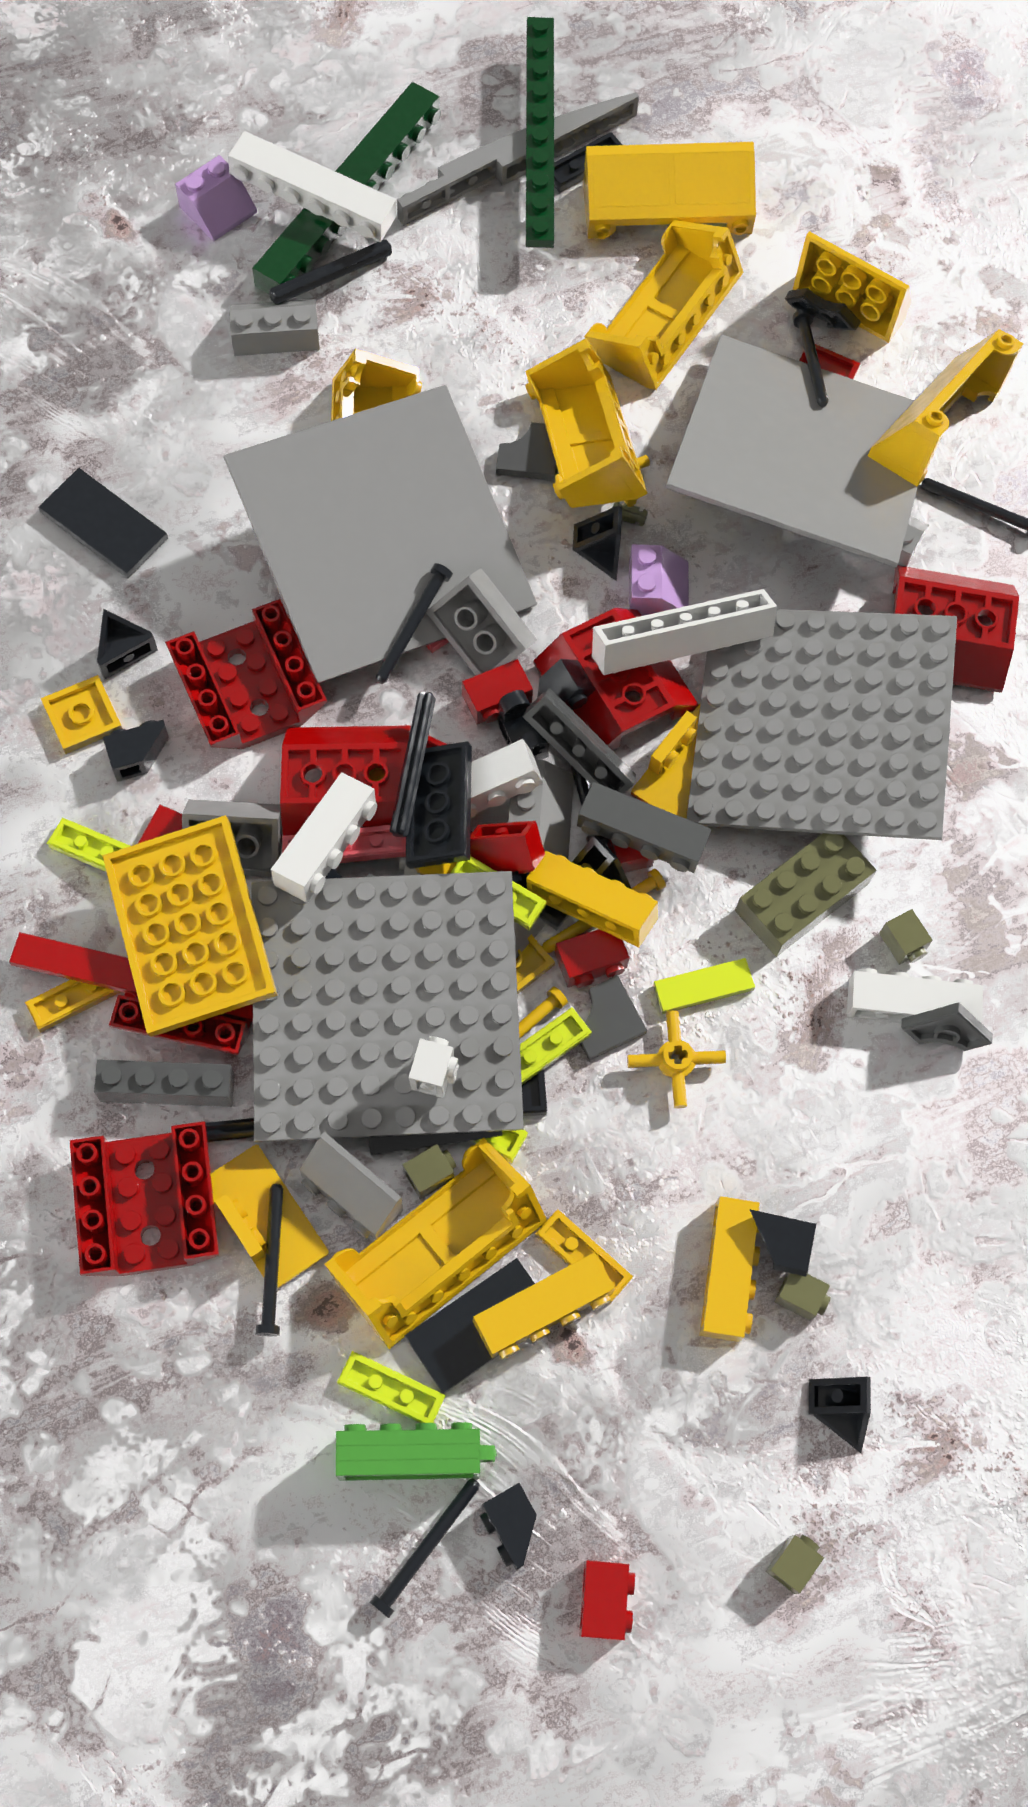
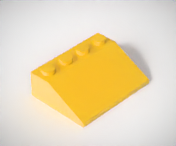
M810 231L806 234L792 290L809 288L816 295L827 301L845 303L861 321L858 327L889 343L905 321L911 305L910 286Z

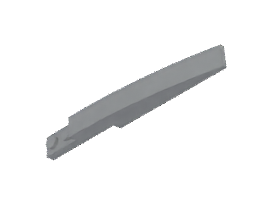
M637 93L624 95L554 117V158L637 116L639 95ZM526 128L438 167V179L429 181L419 189L406 193L397 199V215L402 225L405 226L495 178L501 185H504L525 174Z

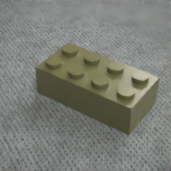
M822 833L741 896L735 912L767 948L778 957L870 884L877 870L844 834Z

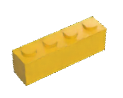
M545 851L543 859L526 878L527 890L546 900V905L639 948L658 920V901L654 900L650 895L638 893L627 888L618 880L605 878L589 867L583 868L574 864L562 855H555Z
M719 1196L715 1203L699 1336L740 1342L744 1339L745 1334H750L753 1315L747 1313L748 1301L754 1300L756 1292V1280L751 1279L752 1266L757 1267L759 1263L760 1246H755L756 1233L760 1232L750 1209L759 1211L760 1202Z
M594 1252L473 1316V1323L491 1358L500 1355L503 1360L520 1350L518 1344L528 1339L535 1343L550 1334L548 1328L559 1322L564 1327L578 1320L581 1317L579 1312L591 1306L594 1311L611 1301L609 1296L613 1294L615 1288Z

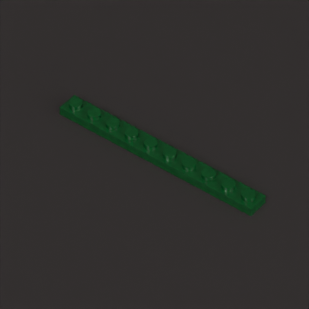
M527 17L525 247L554 248V18Z

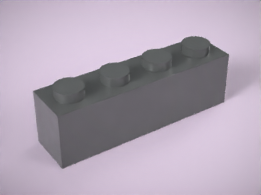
M549 687L527 707L523 718L591 785L593 782L625 794L635 784L636 774Z
M596 782L592 783L577 820V826L588 835H600L610 839L618 847H630L640 851L642 856L650 860L659 859L669 863L677 871H689L695 873L712 830Z
M97 1059L94 1093L100 1102L232 1107L235 1074L230 1064Z

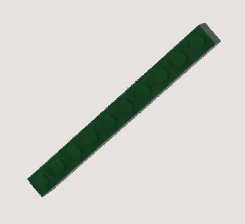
M412 81L335 172L378 191L383 182L392 177L401 161L404 162L408 158L410 150L416 143L419 144L423 140L427 130L439 121L441 116L440 96ZM303 208L253 266L255 286L269 294L270 288L313 270L317 260L322 255L328 253L331 244L338 236L344 234L347 227H342L335 223V221L321 215H315L310 210Z

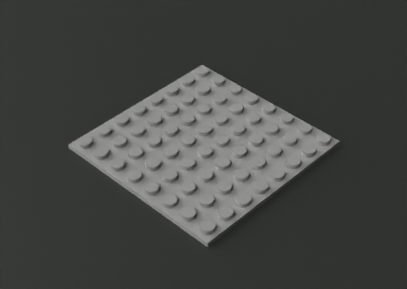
M721 334L665 488L897 567L918 486L916 487L868 457L871 447L915 400L821 369L829 400L825 407H821L816 401L808 364Z
M446 385L238 450L223 457L307 661L319 684L386 659L431 580L433 574L430 570L434 563L444 565L451 570L453 575L449 582L444 581L429 608L466 577L482 568L516 613L537 605ZM425 613L403 653L446 638L427 613Z
M777 609L773 636L707 651L687 819L703 826L942 840L957 616Z
M512 871L325 879L321 891L318 894H313L307 903L274 886L273 881L251 882L252 904L278 996L253 1003L255 1142L318 1139L323 1132H326L331 1138L335 1139L524 1130ZM429 1036H435L449 1041L448 1046L453 1047L454 1057L458 1058L459 1068L455 1083H448L444 1098L411 1090L409 1074L420 1038L428 1040Z

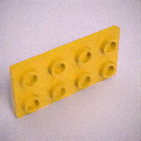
M700 704L692 714L688 711L685 712L651 755L648 769L631 789V794L640 801L687 819Z
M253 1145L211 1173L214 1202L263 1277L265 1273L270 1188L272 1184L282 1185L283 1204L277 1290L329 1255V1250L259 1145Z

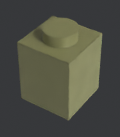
M913 909L886 922L879 932L899 965L908 960L914 963L928 954L926 950L933 941Z
M438 1144L402 1164L403 1172L419 1199L424 1198L454 1178L453 1169L457 1167L449 1151L446 1149L442 1152Z
M787 1273L774 1302L811 1321L816 1317L817 1313L820 1315L824 1314L831 1299L830 1296L826 1295L830 1285L809 1274L805 1277Z
M803 1534L800 1538L792 1535L789 1536L765 1572L793 1594H800L824 1557L817 1552L820 1547L813 1540Z

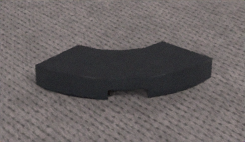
M809 288L791 290L785 297V300L795 310L809 309L812 312V316L828 322L827 327L850 331L857 330L861 323L845 303L827 301L816 295Z

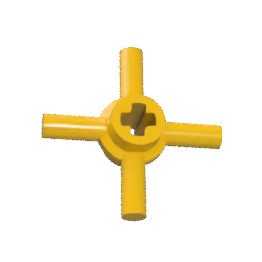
M672 1010L666 1012L668 1042L660 1047L658 1054L627 1055L628 1068L659 1067L664 1075L672 1078L674 1108L679 1109L687 1107L685 1077L693 1071L695 1065L726 1063L725 1050L695 1052L688 1043L681 1040L679 1011ZM673 1054L679 1055L678 1059H682L681 1064L674 1063V1059H671Z

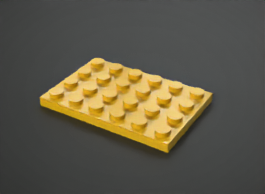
M226 815L102 855L146 1032L150 1037L278 996L231 825Z

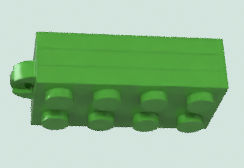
M469 1422L451 1423V1429H437L436 1423L415 1424V1430H402L401 1424L389 1423L380 1424V1430L367 1431L365 1424L344 1425V1431H336V1477L339 1481L480 1478V1463L495 1462V1458H497L495 1446L480 1445V1429H472V1423Z

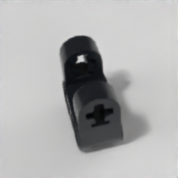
M515 690L507 693L499 700V716L497 717L500 731L507 746L523 739L532 751L535 759L543 760L548 758V741L523 718L527 707L530 706L524 691Z

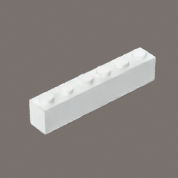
M243 131L228 154L229 174L233 175L236 179L251 183L264 192H270L282 197L291 204L304 207L315 215L324 216L342 227H348L359 232L366 238H372L381 242L396 218L395 198L246 131Z
M761 589L593 627L592 658L603 675L771 637L774 634L777 605L767 592Z

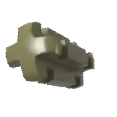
M620 502L614 503L613 507L618 505L622 507V521L632 524L638 522V526L645 524L648 515L646 509L639 511L640 507L637 506L628 507L625 503L623 505Z

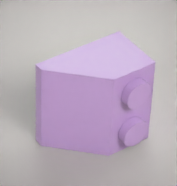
M220 155L175 183L179 207L213 242L257 213V208L244 184L229 174V164Z
M632 544L629 559V609L639 610L641 615H649L689 606L688 561L662 545Z

